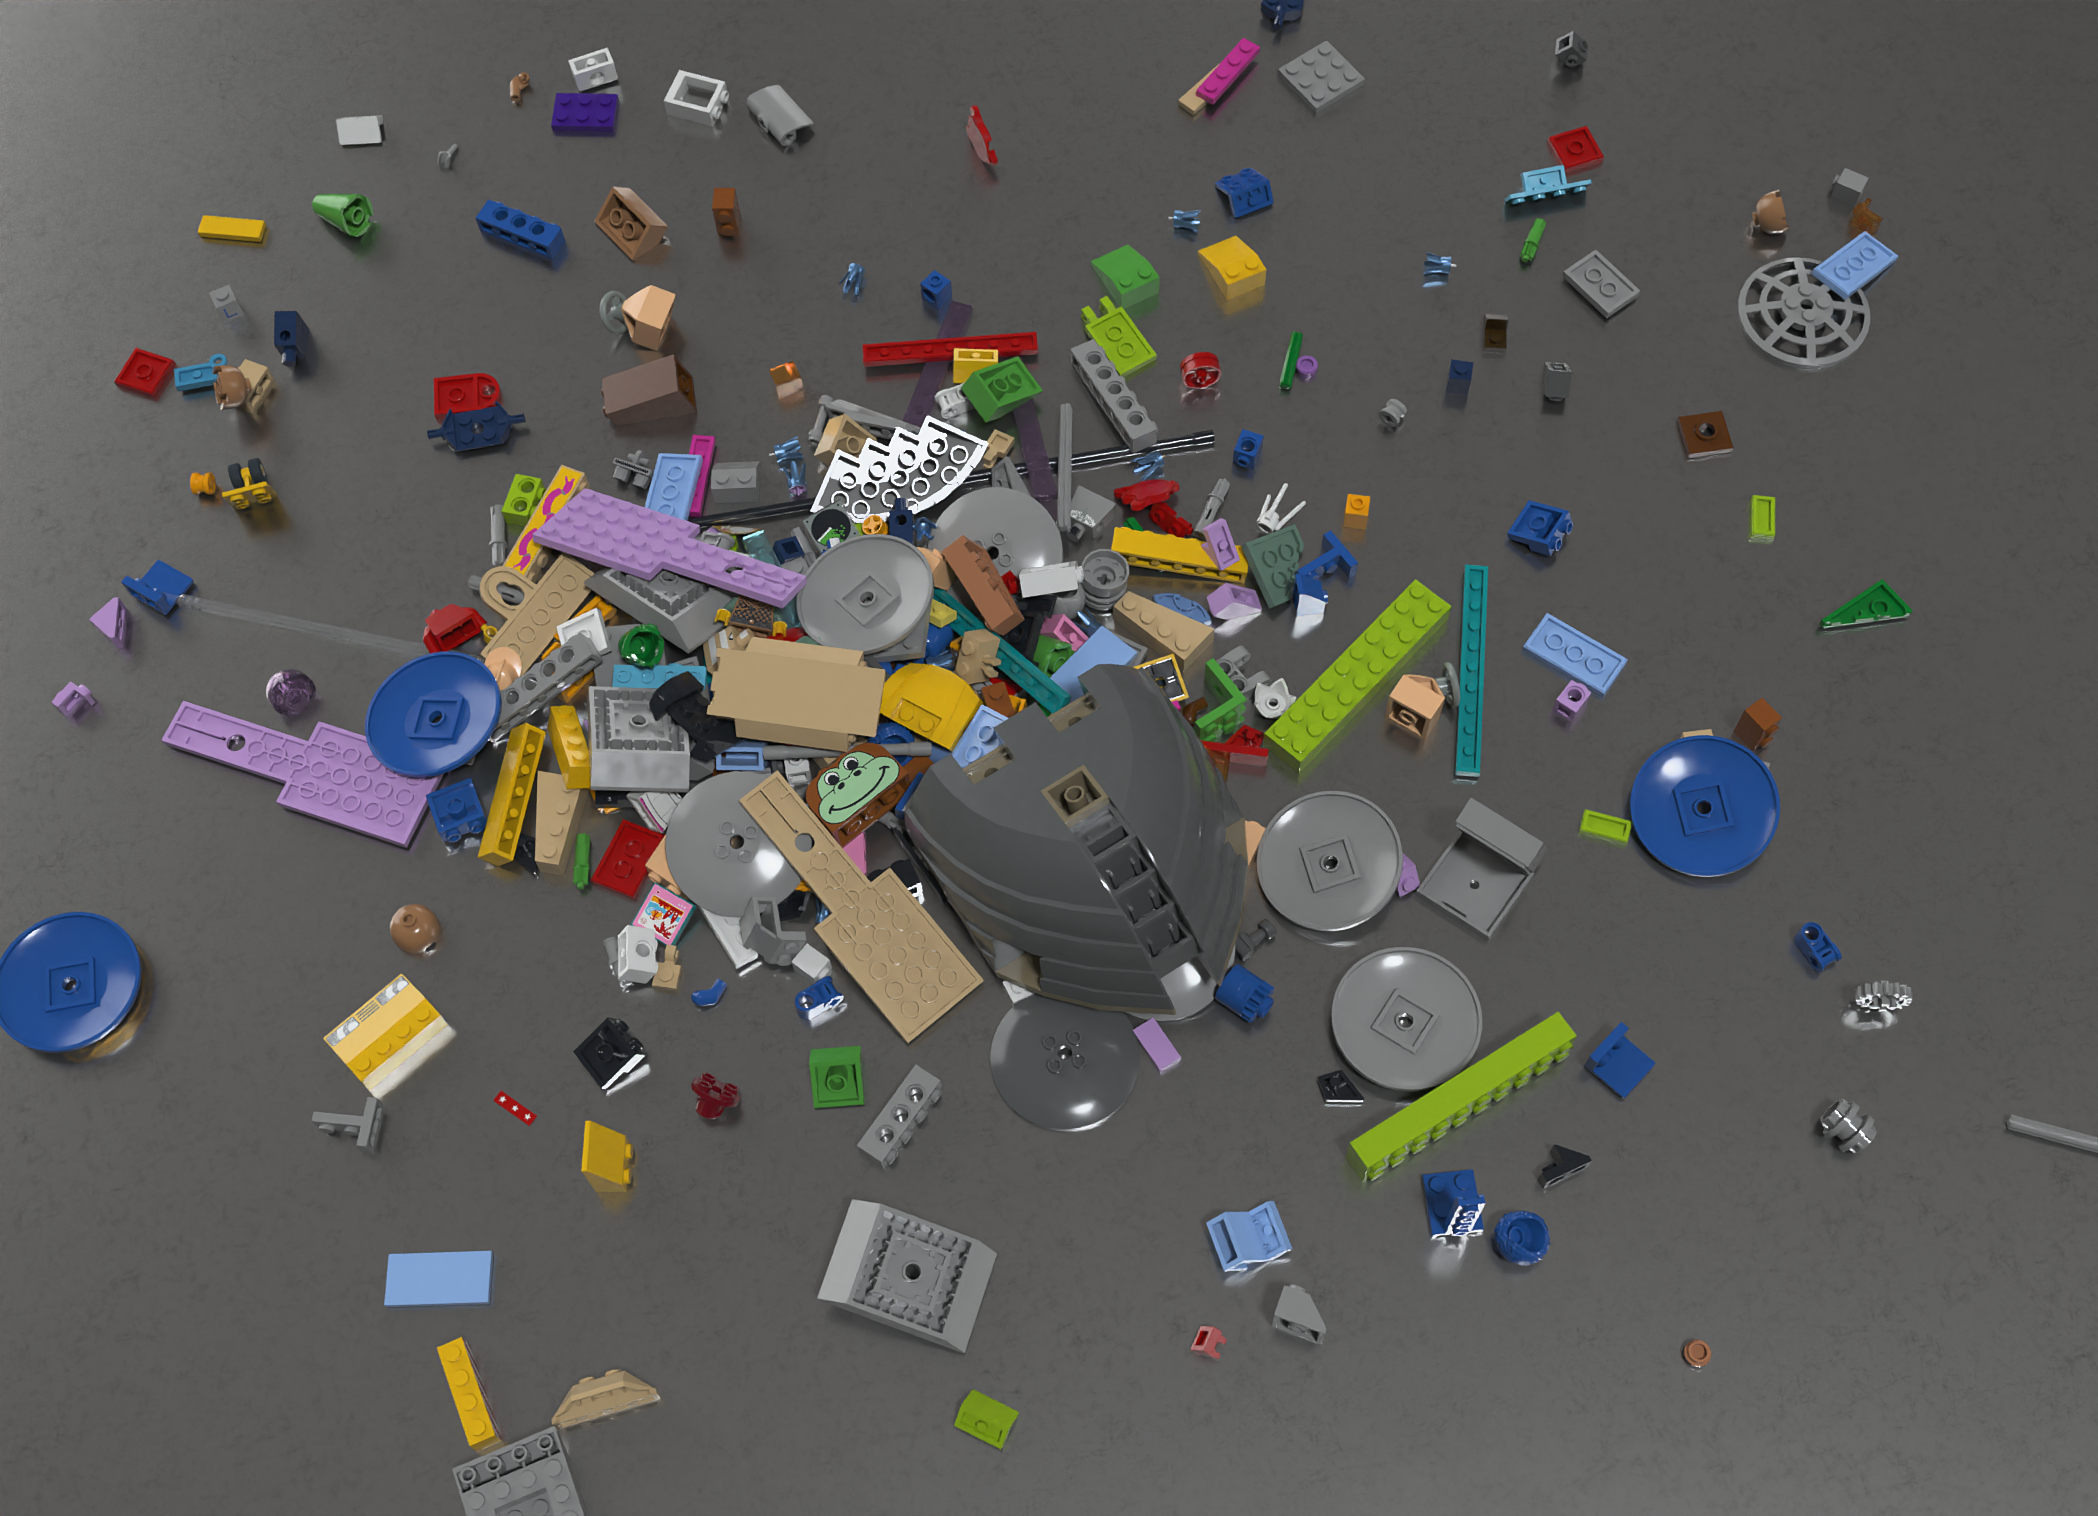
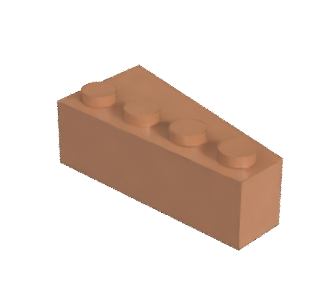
M962 535L941 551L974 601L976 608L985 618V625L991 632L995 631L1004 636L1025 620L984 547Z

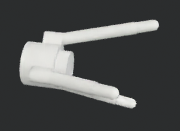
M1284 483L1268 511L1271 495H1267L1261 514L1256 521L1257 527L1266 534L1280 530L1288 520L1306 505V502L1302 501L1279 522V515L1275 510L1288 487L1287 483Z

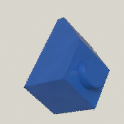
M1295 574L1292 599L1296 617L1324 613L1325 604H1328L1327 591L1322 589L1321 582L1302 574Z

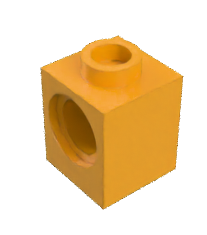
M1347 495L1343 527L1366 530L1370 496Z

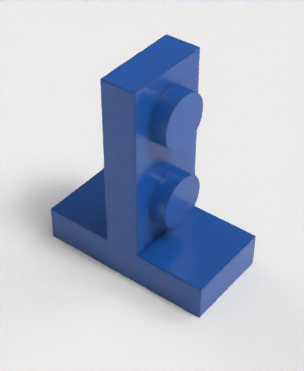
M1330 530L1323 534L1322 547L1326 553L1297 570V574L1318 580L1320 576L1333 572L1339 566L1345 575L1351 578L1357 572L1358 562Z

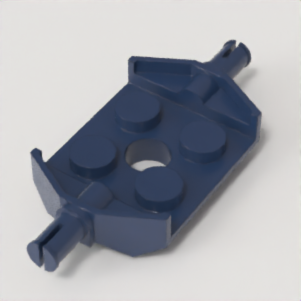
M1263 0L1261 2V11L1267 18H1273L1275 20L1274 29L1277 30L1278 26V30H1280L1285 20L1294 21L1301 16L1304 0Z
M495 401V407L453 414L452 410L449 409L442 427L427 430L429 440L442 437L455 452L504 444L509 439L513 424L526 423L524 413L513 416L508 415L500 403ZM476 428H484L479 434L473 433Z

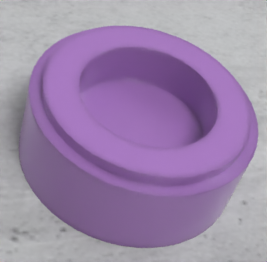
M1301 356L1296 363V373L1303 378L1313 377L1317 373L1318 362L1312 356Z

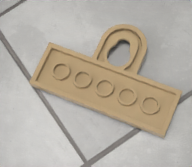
M565 552L559 556L537 585L511 567L499 566L487 571L481 579L480 597L489 609L506 620V622L483 649L479 657L486 660L492 650L499 647H509L515 650L521 658L522 671L520 676H523L554 639V635L558 632L556 626L567 622L593 591L584 585V581L595 573ZM499 583H507L508 585L516 586L523 593V602L516 606L506 604L496 589Z

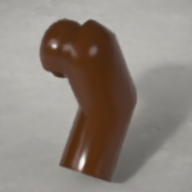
M1201 697L1184 707L1182 715L1192 727L1195 726V721H1197L1195 718L1197 712L1208 707L1206 699Z

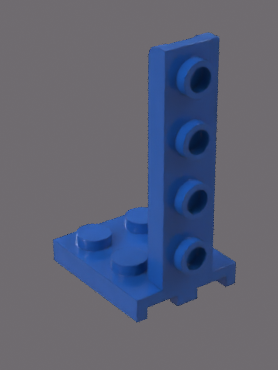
M1473 1169L1422 1175L1421 1179L1431 1237L1448 1234L1463 1236L1469 1232H1483L1484 1226L1481 1211L1485 1205V1198L1483 1194L1478 1195Z

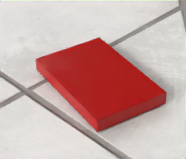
M623 819L590 879L591 883L635 900L649 874L645 864L665 835Z

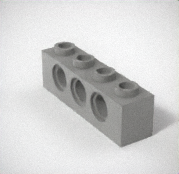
M915 1065L857 1144L859 1153L882 1169L887 1164L891 1165L898 1156L899 1152L897 1150L901 1144H906L913 1134L912 1129L916 1123L920 1124L925 1119L929 1105L932 1102L936 1103L942 1094L941 1081L918 1065ZM916 1093L923 1096L918 1102L910 1100V1097ZM899 1114L908 1115L907 1120L904 1122H897L895 1118ZM885 1134L894 1136L888 1143L881 1141V1137Z

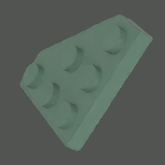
M1295 524L1241 546L1269 609L1291 600L1293 591H1291V587L1299 568V555L1303 552L1304 543Z

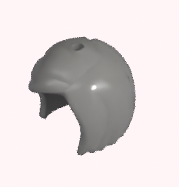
M1080 584L1079 589L1056 592L1054 596H1057L1053 615L1065 614L1069 619H1074L1078 616V611L1083 610L1086 601V593L1082 584Z

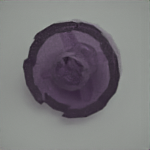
M295 669L280 670L269 679L266 686V697L271 707L287 717L297 716L306 711L308 708L305 705L310 702L312 697L315 698L316 696L314 682L303 672Z

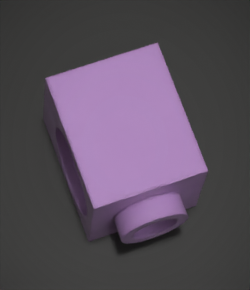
M1571 680L1556 699L1553 711L1572 723L1588 703L1592 692L1585 685ZM1569 698H1575L1577 702L1571 701Z

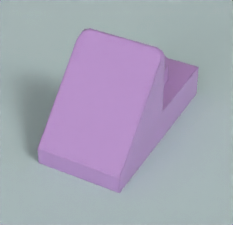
M1220 518L1203 528L1207 542L1201 546L1219 570L1222 571L1240 560L1225 519Z

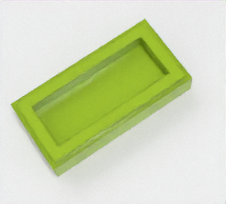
M1752 495L1750 538L1774 540L1775 497Z
M1585 809L1579 834L1626 846L1632 821Z

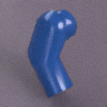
M717 979L711 989L694 991L691 995V1000L698 1006L714 1005L721 997L727 984Z

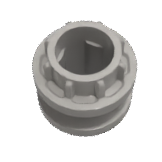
M1839 1099L1826 1110L1820 1119V1123L1824 1127L1823 1134L1828 1138L1836 1135L1841 1139L1837 1146L1843 1152L1850 1150L1853 1154L1859 1153L1871 1143L1877 1134V1129L1873 1125L1874 1118L1869 1114L1863 1117L1859 1116L1857 1112L1860 1106L1855 1101L1848 1103L1845 1099Z

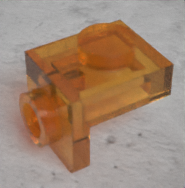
M1868 198L1863 204L1859 202L1852 212L1854 217L1851 224L1862 232L1866 231L1871 236H1874L1883 218L1869 210L1872 200Z

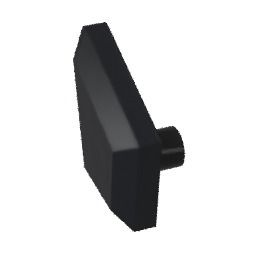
M520 833L514 859L535 875L537 873V864L535 862L536 838Z
M1342 1070L1317 1078L1326 1102L1364 1101L1362 1094Z

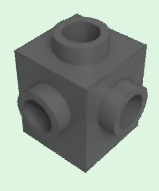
M1572 31L1556 39L1555 56L1560 62L1571 69L1587 61L1589 47L1584 39Z

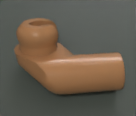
M521 72L510 82V98L512 101H520L521 91L529 84L530 76L525 72Z

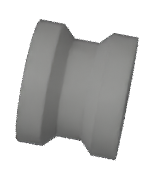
M1390 399L1386 403V408L1379 412V417L1386 425L1396 427L1400 422V418L1406 415L1407 409L1397 399Z

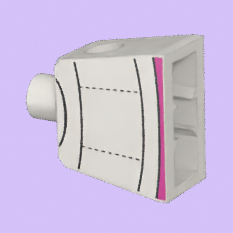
M631 791L626 795L647 827L660 833L668 827L673 812L682 800L678 792Z

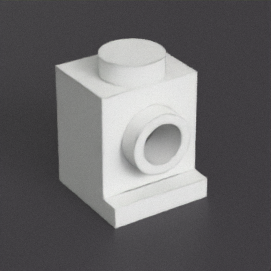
M787 758L784 760L789 784L812 781L809 758Z

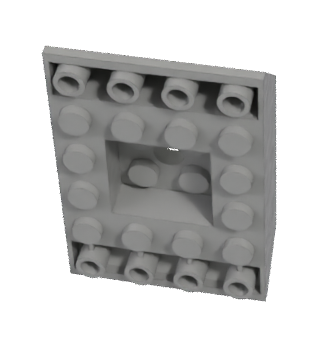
M606 566L584 581V585L643 624L651 623L656 625L658 631L661 632V636L688 654L726 627L724 626V621L718 620L714 622L717 610L722 609L733 597H739L740 595L666 569H662L649 581Z
M588 686L586 688L591 790L689 792L690 749L688 733L668 712L661 719L655 721L649 702L657 689Z
M852 1199L817 1300L964 1354L997 1253L977 1239L880 1203ZM913 1265L918 1269L919 1276L917 1279L912 1280L906 1276L905 1270L907 1266Z
M555 1426L452 1469L466 1516H589L570 1457Z

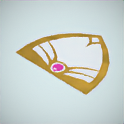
M712 526L726 534H746L761 530L743 526Z

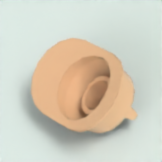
M499 647L492 650L484 663L496 678L500 691L511 685L521 675V658L515 650L509 647Z

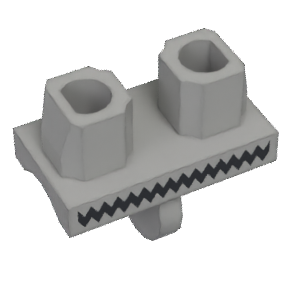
M638 450L635 455L629 453L627 459L631 460L632 463L615 457L613 460V464L616 465L614 478L627 483L630 473H634L636 476L632 484L646 490L650 480H652L653 473L652 470L642 467V465L649 466L650 460L645 459V452Z

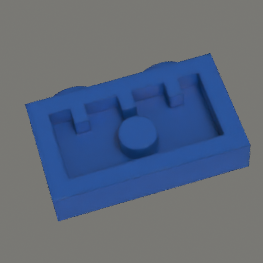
M1252 168L1242 169L1238 174L1224 176L1220 181L1215 182L1216 188L1229 196L1232 215L1235 218L1274 203L1269 179Z
M157 560L142 579L136 578L134 580L126 576L121 583L132 597L167 615L194 581L191 577L161 560Z
M1621 1022L1589 1056L1584 1066L1624 1099L1654 1067L1655 1062L1625 1037L1629 1028Z

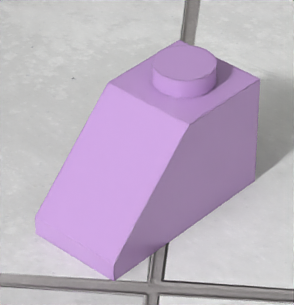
M1225 583L1207 596L1209 610L1213 617L1231 620L1262 610L1256 591L1241 586Z

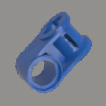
M1808 922L1796 933V945L1817 972H1822L1825 966L1833 961L1838 962L1841 960L1840 950L1819 924ZM1805 933L1812 935L1813 940L1808 939Z
M831 976L821 978L815 984L796 995L795 1007L800 1018L810 1020L827 1009L835 1007L843 1000L844 996L842 993L837 992L832 984L833 979ZM804 1002H811L812 1006L809 1008H802L801 1004H803Z

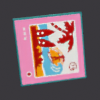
M654 882L631 925L655 929L656 940L665 945L675 946L697 906Z

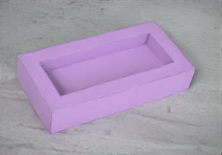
M1154 1018L1149 1019L1132 1030L1139 1044L1159 1073L1181 1060V1056Z

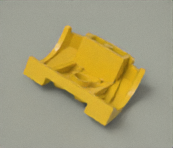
M909 663L898 669L884 683L880 714L953 751L965 727L975 716L980 706L984 705V702L970 684L952 671L933 664Z

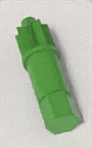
M1537 218L1534 221L1528 237L1524 241V246L1520 253L1523 262L1531 261L1538 249L1539 241L1546 226V222L1543 219Z
M586 833L578 834L575 842L573 885H577V889L580 890L584 889V885H588L590 870V836Z

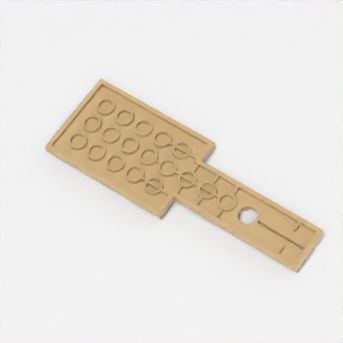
M778 770L739 800L742 807L831 913V915L814 927L813 931L907 1044L984 981L891 868H888L872 882L868 880ZM800 834L810 835L814 840V847L807 852L798 850L795 846L797 836Z

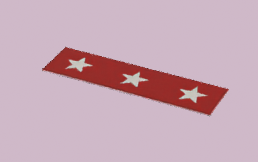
M500 1091L493 1099L494 1102L528 1126L537 1117V1115L503 1091Z

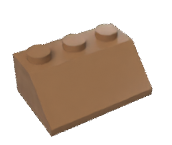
M612 187L594 221L632 260L638 259L657 246L668 228L630 188Z

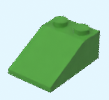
M1125 245L1091 261L1092 267L1118 306H1122L1123 309L1159 293L1160 277L1150 262L1129 245Z
M1018 356L974 371L961 387L986 423L1006 415L1043 392Z

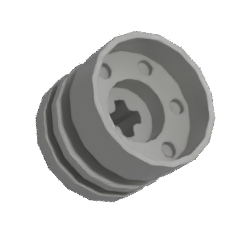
M1098 549L1089 553L1081 564L1084 574V580L1081 584L1086 593V605L1096 610H1110L1126 594L1129 565L1120 553L1110 549Z

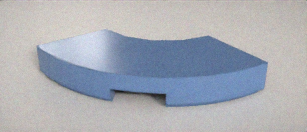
M1173 593L1156 594L1152 597L1153 602L1202 624L1209 625L1212 622L1207 611L1196 601H1191L1181 597L1179 594Z

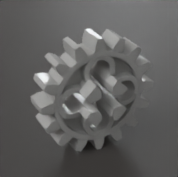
M1881 980V983H1866L1865 986H1858V989H1855L1856 1004L1861 1005V1007H1869V1009L1879 1008V1011H1887V1008L1893 1010L1909 1006L1910 1003H1913L1912 988L1907 987L1906 984L1899 985L1898 982L1889 984L1888 981Z

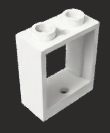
M679 70L664 99L666 113L670 116L713 127L716 119H719L724 103L726 104L728 101L729 92L724 81ZM689 88L713 94L707 108L683 102Z
M1077 561L1022 569L1019 574L1022 596L1024 598L1079 589L1080 584L1084 580L1083 568L1078 566Z

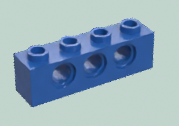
M488 199L475 217L481 232L552 260L565 242L562 229L557 224H550L537 216L532 217L519 209L507 207L501 202H494Z

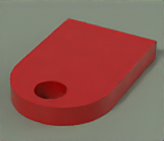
M474 373L433 378L434 415L436 419H445L449 409L455 414L495 407V401L500 402L501 389L497 380L491 375ZM487 390H495L492 395H484Z

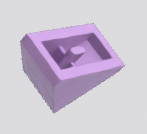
M114 597L89 620L117 648H123L127 608L119 597Z

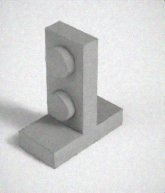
M367 1097L363 1116L314 1111L312 1122L321 1132L334 1133V1130H339L348 1135H359L356 1146L363 1153L373 1154L384 1105L378 1098Z

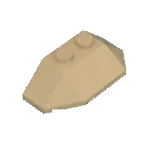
M620 1369L606 1372L604 1377L597 1379L595 1377H587L581 1379L579 1384L573 1385L551 1419L552 1425L557 1429L565 1428L661 1399V1396L655 1388L626 1371H621Z

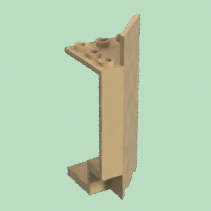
M752 637L745 651L717 647L718 670L713 671L711 691H713L714 697L710 705H708L707 714L715 715L719 719L735 721L736 737L848 752L851 743H855L857 735L876 736L886 673L885 669L867 667L863 651Z

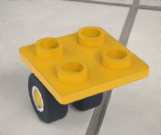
M259 458L248 460V467L242 468L239 463L228 466V474L234 490L223 492L222 497L233 508L245 509L250 506L249 504L255 502L267 503L272 498L277 497L276 491L267 483L265 470Z

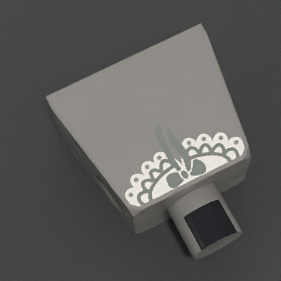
M1079 485L1071 501V528L1067 533L1068 538L1074 542H1078L1082 535L1094 539L1115 518L1116 503Z

